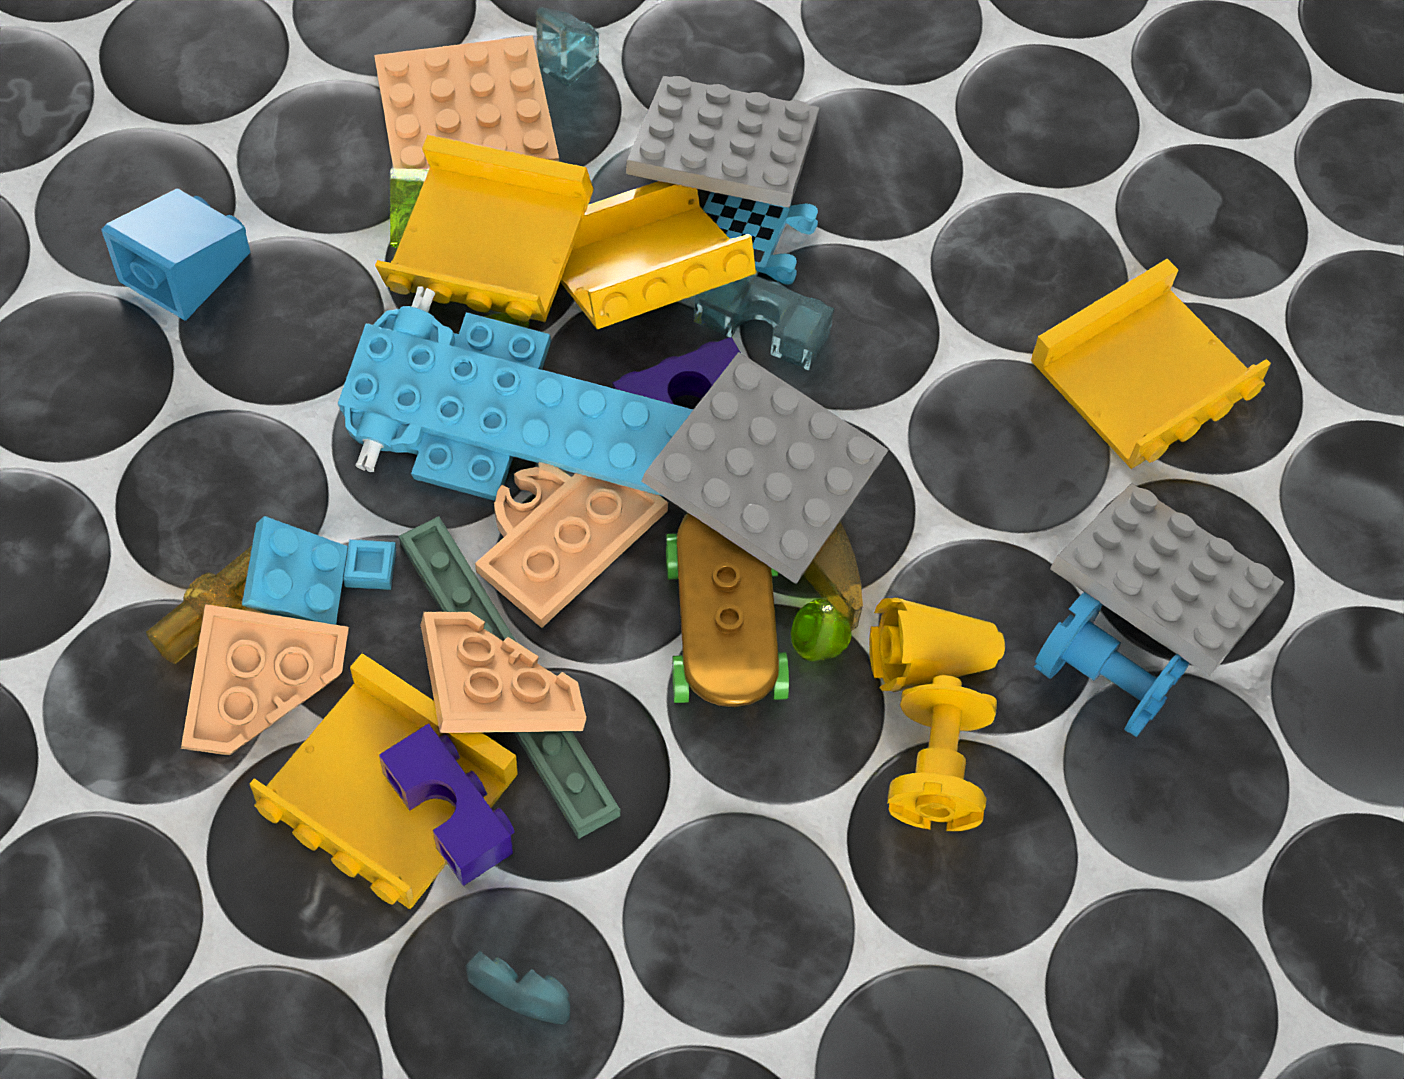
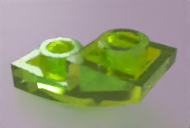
M390 168V247L399 246L429 169Z

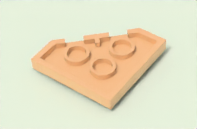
M205 604L181 749L230 756L330 684L342 673L349 627Z
M423 612L421 630L440 733L583 731L586 714L576 680L563 672L556 676L537 663L539 656L509 637L502 641L484 629L485 621L471 612Z

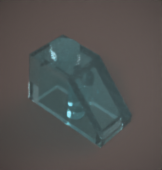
M540 7L536 11L539 67L568 88L599 61V33L590 24L580 21L570 13Z

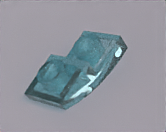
M481 951L466 965L469 982L503 1006L530 1018L549 1023L564 1025L570 1019V1002L567 1000L570 995L564 986L552 976L547 975L543 979L531 969L517 984L515 982L518 979L517 974L505 961L499 957H495L491 961Z

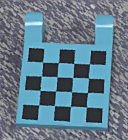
M711 192L703 210L730 239L750 234L756 271L765 273L782 284H792L797 275V270L795 269L797 264L796 258L786 253L775 255L773 253L786 223L801 233L809 235L814 233L818 225L816 220L818 210L816 206L812 204H798L788 208Z

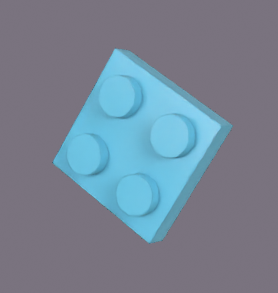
M264 516L256 523L242 606L270 615L336 625L348 546Z

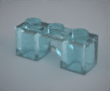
M751 275L697 294L695 296L694 322L728 337H733L738 327L748 320L758 319L766 321L774 327L771 355L809 371L830 335L834 308L825 305L819 299L808 298L791 291L778 282H770Z

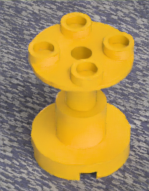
M947 675L934 677L932 684L904 689L900 702L902 711L911 720L931 727L928 748L918 752L915 773L899 776L890 783L887 804L889 803L890 814L906 824L929 830L931 821L947 822L946 831H964L979 826L984 817L986 796L978 786L964 780L966 759L957 752L960 731H972L990 725L996 715V698L962 687V682L958 678Z

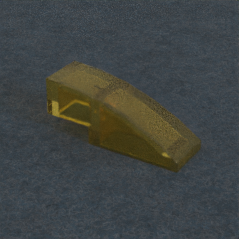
M840 521L803 575L847 628L852 631L859 625L863 608L862 589L855 554Z

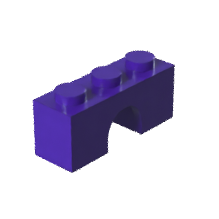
M732 337L719 342L711 341L702 345L698 350L680 357H668L658 365L646 370L629 372L619 380L612 382V388L673 404L672 400L683 395H692L702 399L740 350Z
M428 723L379 754L383 775L409 811L430 799L446 800L456 808L450 819L433 830L436 849L463 886L513 854L511 835L515 831L511 822L500 808L493 811L484 800L487 792L482 782L473 771L465 774L457 763L460 755L446 734L438 737Z

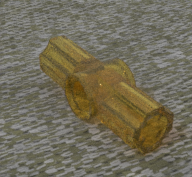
M252 546L216 575L208 572L195 579L185 591L183 602L146 631L150 642L168 662L176 664L198 646L205 604L246 611L247 607L242 606Z

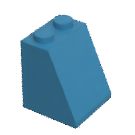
M178 188L107 223L101 229L118 281L184 321L196 311L251 253L246 229L237 218L232 215L225 216L211 208L201 197H192Z

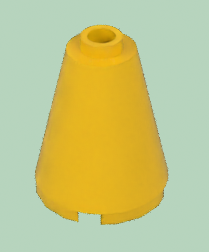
M883 598L876 606L874 613L882 614L879 626H871L869 655L874 678H883L885 684L879 687L882 691L898 692L907 688L931 684L933 678L940 675L960 677L994 668L998 660L1004 655V637L1001 632H998L994 623L899 598Z

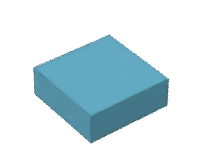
M349 539L343 579L345 587L391 590L396 557L395 542Z

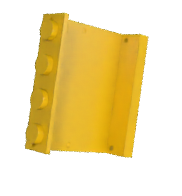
M427 135L422 150L430 168L393 261L389 263L377 260L375 264L386 287H390L391 291L403 295L410 292L416 293L417 287H424V290L429 288L435 292L433 301L446 304L453 301L466 304L478 312L486 313L493 310L507 313L511 318L526 322L529 319L545 322L594 191L587 167Z
M657 181L588 205L560 282L595 328L600 329L756 274L752 237L750 234L730 239L700 207L698 190L696 188Z
M1165 259L1038 336L1031 362L1130 469H1133L1145 460L1149 463L1154 462L1176 440L1179 439L1181 442L1187 441L1200 429L1201 424L1209 419L1213 421L1221 419L1231 410L1233 404L1244 398L1248 401L1255 397L1262 387L1265 386L1263 379L1271 364L1266 359L1256 366L1253 364L1247 368L1171 291L1178 269L1168 259Z
M362 653L350 667L354 682L352 687L267 786L254 778L250 783V787L256 800L254 807L267 820L277 824L281 819L294 828L292 831L293 835L303 845L314 851L321 847L333 856L331 861L343 873L352 878L360 874L373 883L371 885L372 891L382 900L391 905L398 901L411 910L447 864L436 849L433 830L450 819L456 808L446 800L430 799L409 811L383 775L379 754L429 723L438 737L446 734L450 738L460 755L457 763L465 774L473 771L478 776L487 792L484 800L490 808L518 775L516 755L482 732L440 733L434 700Z

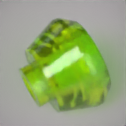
M815 599L798 611L791 630L792 644L800 658L812 662L837 657L850 643L851 629L849 621L829 601Z

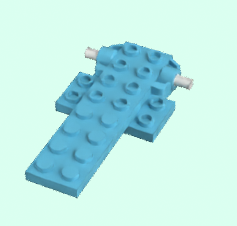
M417 287L411 307L403 306L400 309L388 310L373 325L365 324L338 401V406L345 416V427L355 441L363 444L355 465L357 468L364 471L366 468L368 472H374L380 450L395 453L408 452L417 455L411 473L415 480L495 501L498 489L501 485L505 484L513 457H518L536 463H546L566 471L662 496L641 482L645 471L688 418L693 409L542 370L552 341L550 334L466 312L459 334L453 333L449 327L443 326L434 316L428 313L435 296V292L429 288L424 290V287Z

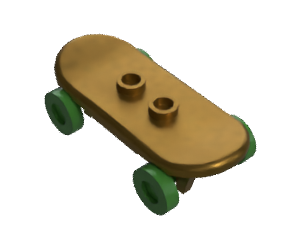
M687 513L681 522L678 533L666 534L667 579H679L683 655L672 656L674 703L689 702V686L702 699L718 706L739 707L750 705L763 699L770 691L773 700L788 699V659L786 652H778L772 577L778 576V572L690 513Z

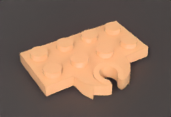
M539 462L538 467L523 469L514 473L517 487L520 490L530 491L536 496L531 502L523 504L514 501L510 495L509 488L501 485L498 489L494 502V512L498 531L504 538L475 563L476 573L543 628L668 511V502L656 494L575 473L571 477L556 466Z

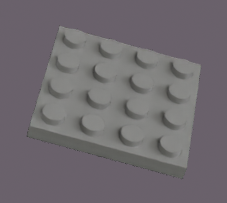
M663 76L628 156L626 174L790 208L815 130L819 107L810 106L799 100L785 101L771 98L760 92L746 93L731 90L720 84L707 85L692 82L681 76Z
M738 352L645 471L641 482L797 584L880 465L889 449Z
M1133 483L1057 555L1050 568L1208 676H1211L1284 584V581L1274 576L1269 568L1262 564L1254 563L1234 550L1233 546L1226 540L1214 537L1197 526L1192 518L1183 513H1177L1159 501L1152 492L1139 488Z

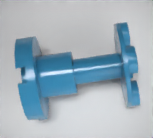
M1084 592L1069 608L1075 616L1070 614L1063 623L1059 622L1040 650L1035 660L1036 665L1034 668L1049 679L1066 662L1093 681L1100 675H1103L1141 701L1124 728L1126 732L1138 737L1149 720H1153L1168 698L1165 695L1171 686L1179 681L1190 663L1176 654L1157 678L1117 651L1121 645L1120 641L1093 624L1103 604Z

